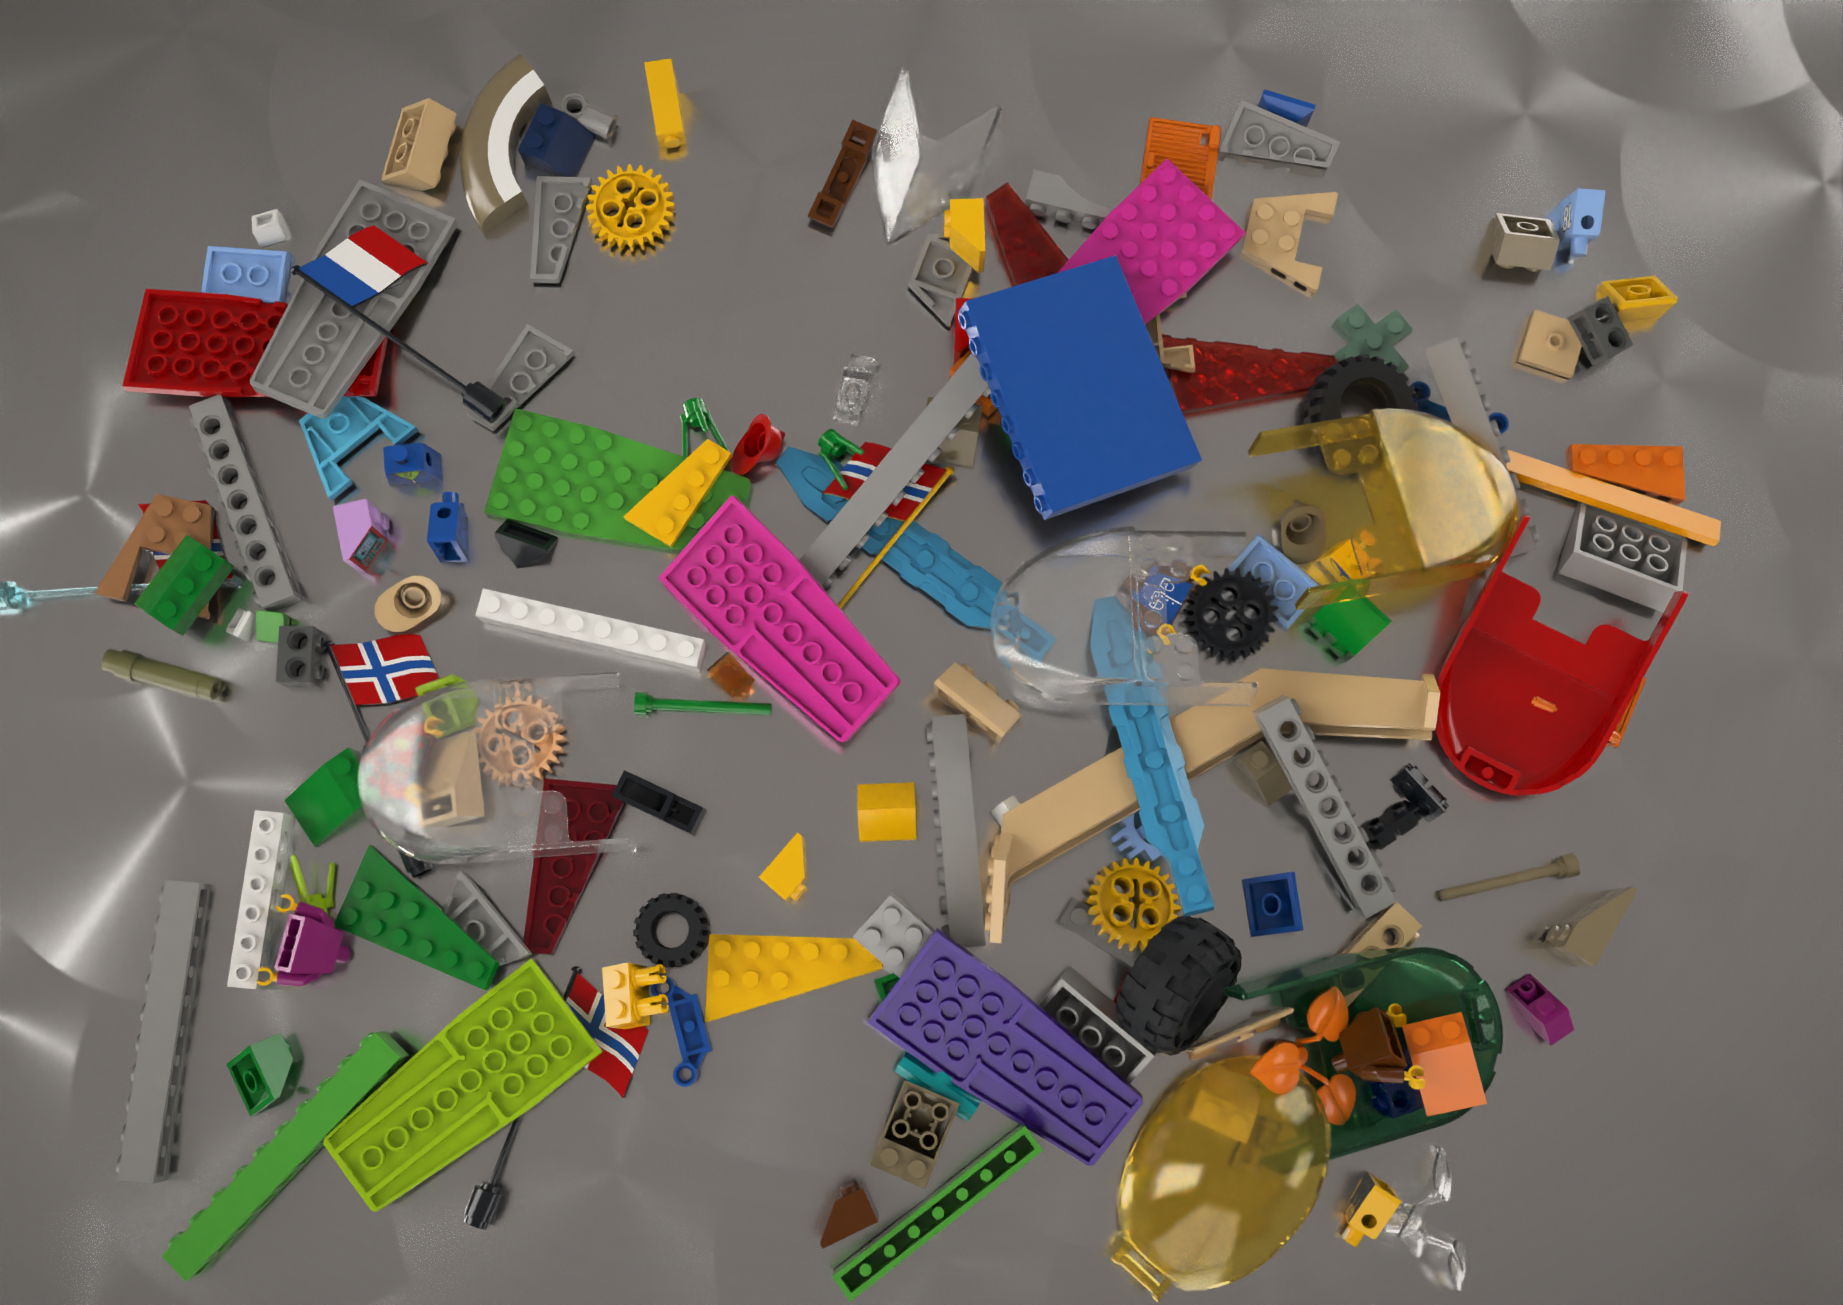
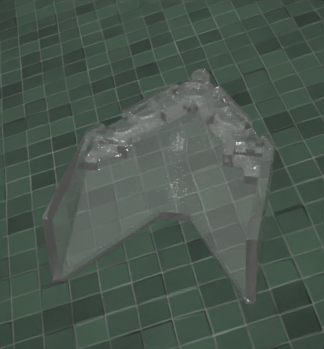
M902 68L871 152L888 245L896 241L897 237L905 232L914 230L944 210H947V207L950 206V199H965L970 196L1001 128L1002 106L997 105L939 141H935L920 134L908 68Z

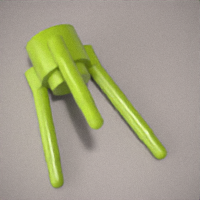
M292 855L290 869L301 902L322 908L328 914L327 908L334 907L332 895L335 863L331 862L329 864L326 897L322 898V893L308 895L297 856Z

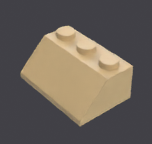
M430 98L403 107L381 182L417 191L435 188L441 179L440 169L442 163L448 155L449 150L447 146L449 139L456 128L454 122L457 113Z
M954 662L934 682L933 693L958 713L966 714L968 721L1000 745L1022 717L1019 713V706L1008 698L1005 701L996 695L998 690L989 682L984 681V683H981L974 677L976 673L968 665L963 663L960 666Z

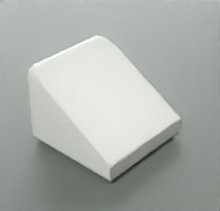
M278 209L251 217L252 233L260 247L286 240Z

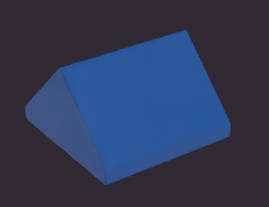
M1295 872L1243 879L1252 937L1304 930Z

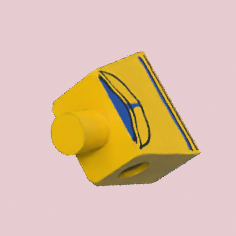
M1351 538L1337 542L1316 560L1340 588L1350 581L1361 592L1373 583L1378 570L1376 564Z

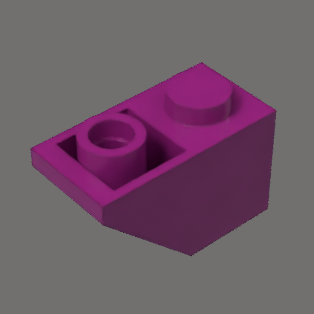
M1530 973L1507 988V993L1529 1025L1550 1046L1574 1031L1569 1009Z

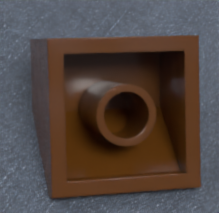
M854 1180L840 1187V1194L836 1197L820 1241L822 1249L878 1222L879 1213L865 1182L858 1184Z

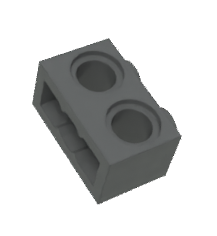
M1609 296L1591 303L1567 317L1592 366L1608 360L1634 345Z
M279 626L276 683L285 687H319V679H322L324 674L323 663L320 662L321 651L325 649L323 646L325 636L321 630L314 626ZM307 636L308 642L306 646L299 649V640ZM305 664V673L297 677L296 671L298 667Z

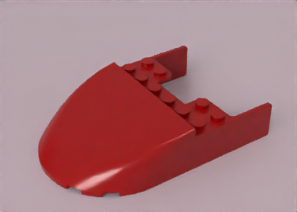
M1523 515L1518 520L1469 614L1465 618L1437 679L1440 700L1435 731L1444 752L1451 762L1474 782L1490 790L1509 795H1539L1552 792L1581 777L1591 768L1606 747L1689 595L1685 591H1677L1673 594L1650 638L1646 641L1608 624L1597 626L1591 632L1585 644L1532 619L1541 602L1538 590L1502 572L1531 518L1527 515ZM1538 696L1555 704L1557 711L1552 713L1533 706L1534 704L1531 703L1533 697Z

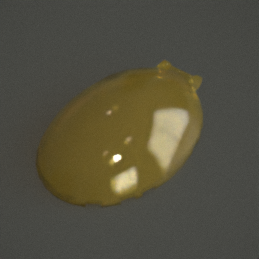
M1245 1055L1223 1059L1202 1068L1184 1080L1161 1102L1147 1121L1129 1154L1120 1183L1118 1217L1120 1233L1125 1241L1114 1253L1111 1260L1116 1265L1120 1263L1152 1293L1151 1297L1157 1303L1165 1296L1172 1285L1185 1292L1204 1291L1231 1284L1251 1274L1272 1258L1295 1235L1311 1213L1329 1169L1331 1129L1321 1097L1316 1088L1302 1073L1299 1072V1080L1293 1090L1287 1094L1280 1095L1267 1089L1261 1081L1250 1073L1252 1067L1262 1056ZM1131 1249L1164 1278L1161 1284L1128 1255Z

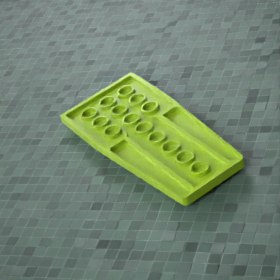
M531 958L453 1019L324 1138L323 1144L369 1209L374 1212L382 1210L528 1112L599 1056L603 1050L535 960Z

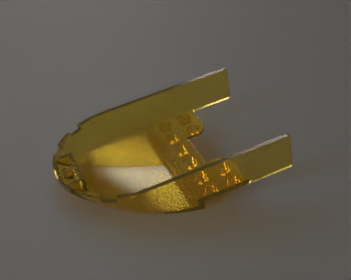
M1372 409L1369 414L1262 431L1257 435L1248 450L1249 456L1254 457L1320 445L1325 463L1330 471L1338 475L1358 473L1374 524L1357 528L1351 536V545L1361 577L1307 588L1295 603L1296 610L1469 578L1486 570L1496 562L1506 551L1515 533L1518 519L1517 496L1504 465L1477 438L1462 428L1437 416L1408 409Z

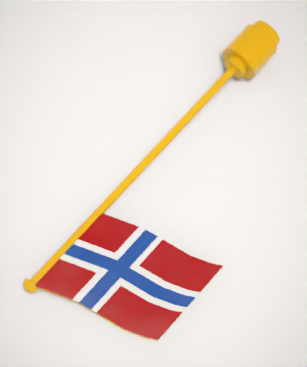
M864 442L860 447L864 450V454L860 455L856 452L840 472L848 486V490H843L835 478L823 494H831L850 500L890 452L891 448L876 443ZM923 464L921 467L924 471L922 476L915 484H912L910 481L903 488L906 495L897 506L892 503L884 511L888 514L887 517L904 521V523L837 604L840 608L845 605L950 474L954 475L955 470L953 467L947 466L945 469Z

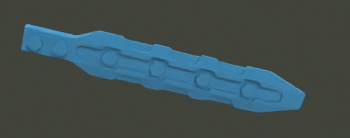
M788 446L776 461V464L803 505L826 522H831L849 501L835 495L823 494L835 479V476L821 456ZM832 460L838 471L841 472L845 466L838 461ZM887 517L878 528L873 525L867 532L870 538L862 548L869 554L877 556L904 521ZM913 520L881 560L901 574L900 577L912 586L921 588L945 606L946 611L966 626L995 630L1034 660L1041 663L1057 642V639L1011 605L1000 580L981 566L972 564L949 547L950 544L936 533H930Z
M1116 596L1095 600L1091 652L1098 676L1102 677L1110 704L1108 710L1113 726L1117 728L1125 756L1123 761L1129 779H1132L1140 807L1139 816L1146 840L1168 861L1184 917L1214 910V903L1198 854L1205 825L1197 799L1193 798L1186 776L1184 757L1174 737L1168 717L1169 709L1164 694H1161L1153 669L1154 660L1146 635Z

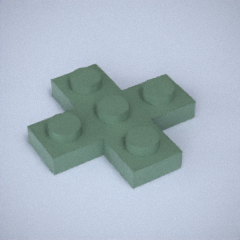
M1358 303L1336 319L1335 324L1348 338L1350 343L1331 356L1330 359L1334 364L1351 356L1369 355L1370 358L1374 356L1384 358V364L1393 362L1398 366L1396 371L1399 374L1409 368V365L1393 346L1410 335L1413 328L1397 309L1375 324Z

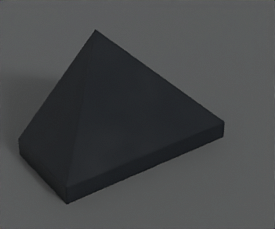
M508 519L496 530L494 536L517 569L546 556L558 542L557 536Z

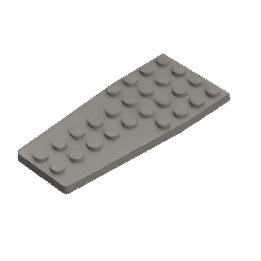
M359 179L318 245L311 261L327 254L352 234L375 225L428 262L427 265L407 273L381 294L354 307L389 332L421 288L456 229L458 222L454 217ZM302 278L250 379V384L259 393L325 419L329 417L386 336Z

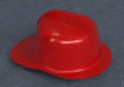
M759 414L756 416L747 432L737 444L731 459L732 470L737 475L748 473L757 462L773 460L779 453L785 433L771 425L767 415Z

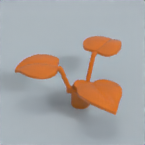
M1331 986L1328 990L1319 994L1311 1003L1307 1013V1021L1311 1031L1317 1033L1315 1036L1307 1038L1297 1037L1295 1042L1286 1039L1278 1040L1274 1047L1267 1051L1250 1070V1073L1261 1081L1267 1089L1280 1095L1289 1093L1297 1085L1300 1076L1298 1069L1317 1078L1325 1086L1319 1088L1315 1094L1316 1108L1326 1121L1334 1125H1343L1349 1119L1356 1101L1355 1085L1352 1079L1344 1074H1335L1328 1080L1323 1075L1306 1066L1308 1051L1304 1044L1320 1041L1323 1036L1328 1041H1337L1340 1032L1346 1029L1349 1018L1348 1007L1341 991L1336 986Z

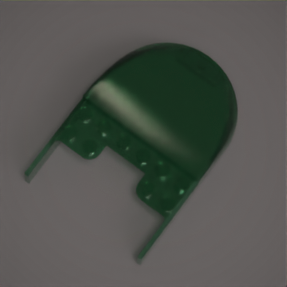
M1399 947L1341 954L1323 958L1324 961L1223 988L1224 995L1242 1001L1279 991L1283 1008L1291 1007L1294 1009L1292 1014L1285 1016V1019L1291 1027L1296 1029L1309 1027L1307 1013L1311 1003L1319 994L1325 992L1331 986H1336L1343 996L1364 989L1348 1006L1349 1018L1347 1027L1357 1013L1370 1011L1375 1007L1388 1011V1007L1393 1003H1397L1402 1007V1013L1406 1014V1024L1462 1012L1484 1094L1496 1074L1493 1070L1497 1055L1502 1053V1019L1498 1003L1489 984L1482 980L1473 969L1474 967L1456 954L1437 948ZM1395 1027L1407 1063V1067L1403 1069L1408 1071L1413 1065L1402 1027ZM1323 1036L1318 1043L1325 1077L1330 1080L1333 1075L1340 1074L1335 1070L1331 1058L1343 1052L1340 1039L1331 1042ZM1347 1070L1341 1074L1352 1079L1356 1088V1101L1352 1113L1345 1124H1331L1319 1114L1315 1104V1094L1319 1088L1325 1085L1313 1086L1307 1090L1303 1098L1310 1141L1305 1145L1259 1158V1163L1266 1169L1278 1175H1283L1443 1126L1460 1118L1473 1107L1427 1117L1420 1090L1411 1088L1408 1081H1404L1403 1084L1366 1081L1350 1070Z

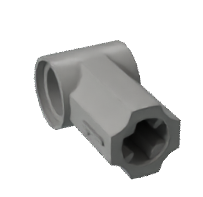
M569 94L563 99V112L599 136L606 139L612 136L617 123L616 115L587 103L579 94ZM573 109H581L578 113H570Z

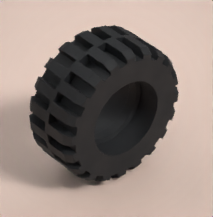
M1369 355L1351 356L1326 368L1324 372L1314 379L1315 384L1310 386L1306 393L1310 399L1304 402L1303 411L1308 412V417L1304 418L1305 427L1310 426L1312 433L1308 434L1312 442L1315 440L1319 442L1320 445L1317 449L1322 454L1329 452L1331 453L1329 456L1331 460L1335 462L1344 460L1345 465H1364L1389 457L1390 454L1396 453L1402 448L1401 443L1409 440L1412 435L1409 429L1415 427L1417 418L1413 417V412L1418 411V402H1413L1412 395H1415L1416 392L1413 386L1408 387L1406 381L1409 378L1404 372L1399 374L1396 371L1398 366L1393 362L1384 364L1385 359L1379 356L1372 358ZM1356 385L1365 388L1375 397L1380 410L1379 423L1374 433L1369 436L1356 434L1348 428L1342 419L1340 401L1343 392L1349 386Z

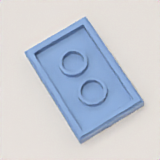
M208 246L201 292L261 299L263 303L274 304L275 301L285 303L292 255L289 251Z
M1260 534L1256 536L1228 568L1230 575H1234L1236 569L1240 568V576L1242 577L1248 571H1251L1250 580L1254 581L1256 578L1261 577L1258 585L1260 588L1266 585L1270 586L1265 594L1266 596L1275 595V599L1269 604L1270 606H1278V610L1272 612L1271 616L1278 618L1276 623L1286 631L1323 589L1319 583Z

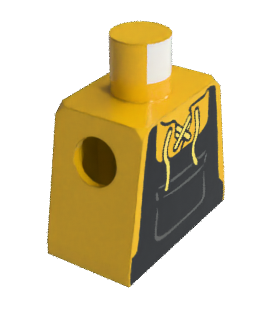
M1368 1171L1365 1172L1343 1212L1349 1223L1341 1236L1346 1242L1357 1247L1364 1235L1374 1240L1378 1237L1402 1202L1393 1187Z

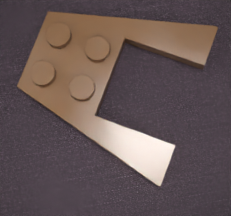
M156 494L99 584L95 594L127 602L144 549L171 555L183 538L188 535L211 550V543H213L215 509L211 505ZM209 602L198 615L199 618L210 619V612L208 611Z

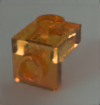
M729 651L707 669L733 699L746 695L752 688L751 684L755 681Z

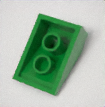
M1348 581L1307 622L1311 625L1310 629L1320 639L1325 638L1332 645L1331 650L1338 657L1346 658L1349 661L1392 621Z
M348 747L324 763L284 801L314 847H318L389 797L379 785L378 780L366 762L361 760L360 753Z

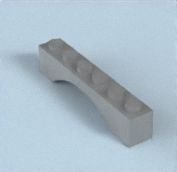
M1033 169L1024 209L1032 215H1047L1055 217L1060 222L1069 223L1072 221L1080 223L1086 228L1096 229L1114 210L1083 198L1070 188L1060 175Z

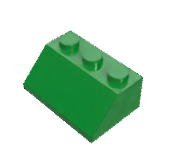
M186 535L134 604L169 629L183 636L235 566Z

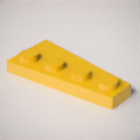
M707 439L624 515L623 518L672 548L731 459V452Z

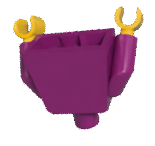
M284 894L280 897L289 900L290 907L283 909L275 906L276 910L280 913H287L291 910L295 912V915L289 914L274 967L279 972L275 973L271 968L262 966L257 971H267L270 974V978L266 981L256 980V982L262 986H266L274 981L277 982V985L303 987L318 980L322 974H331L336 962L345 963L350 956V949L348 946L341 945L342 932L334 929L335 924L322 908L301 901L299 904L295 903L292 896Z

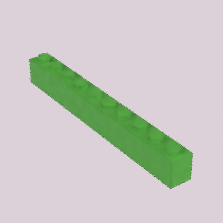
M386 1031L370 1032L359 1043L361 1048L354 1055L349 1054L339 1063L338 1068L340 1070L333 1077L328 1076L317 1086L316 1089L319 1092L312 1099L307 1098L296 1108L295 1111L298 1114L291 1121L286 1120L275 1130L274 1134L276 1137L269 1144L268 1142L262 1144L253 1153L255 1159L248 1166L246 1164L241 1166L232 1175L233 1182L227 1188L225 1186L220 1188L210 1198L211 1205L206 1210H199L189 1220L191 1225L184 1233L180 1231L167 1243L169 1248L162 1255V1258L185 1282L198 1277L324 1146V1138L372 1095L408 1058L409 1055Z

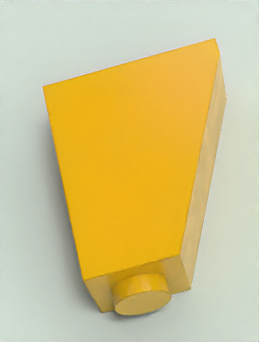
M672 59L644 62L655 130L660 147L675 148L680 144H686L679 86Z

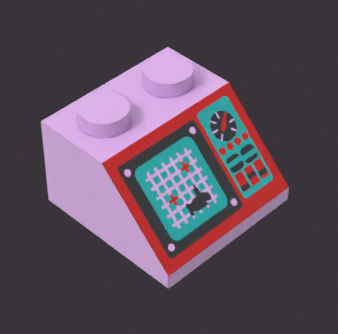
M368 499L333 506L343 561L359 573L366 572L388 539L386 530H389L388 518L385 513H382Z

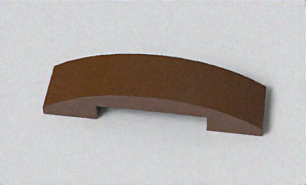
M852 119L841 143L842 149L822 191L818 192L808 218L831 228L834 227L861 176L877 134L876 129Z

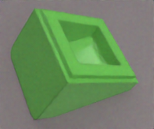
M257 610L256 640L278 643L279 626H289L291 617L284 613Z

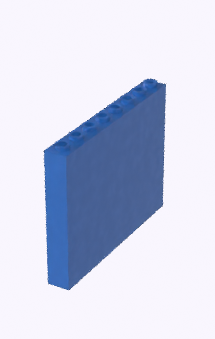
M1116 255L965 301L958 311L959 323L963 329H966L970 339V350L973 355L977 356L980 363L981 377L989 385L991 401L996 408L998 407L1002 417V428L1010 436L1013 454L1022 465L1024 481L1027 486L1031 487L1035 508L1042 514L1044 520L1192 469L1202 461Z

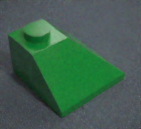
M282 1033L249 1045L226 1064L250 1117L258 1114L281 1095L293 1062L291 1047L284 1040Z

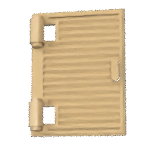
M1291 1007L1271 1008L1264 1014L1252 1016L1205 1036V1039L1192 1043L1185 1052H1189L1192 1060H1199L1215 1053L1217 1050L1216 1045L1235 1037H1239L1237 1041L1241 1042L1255 1036L1254 1033L1250 1032L1252 1030H1255L1256 1033H1262L1278 1026L1281 1023L1280 1018L1292 1014L1294 1009Z

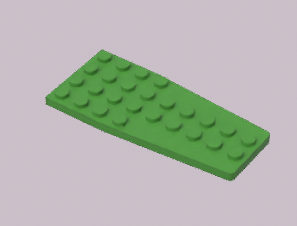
M515 408L484 513L489 516L508 519L567 535L681 552L731 495L736 496L746 506L751 490V482L746 477L723 470L671 548L629 523L623 516L684 461L683 456L595 427Z

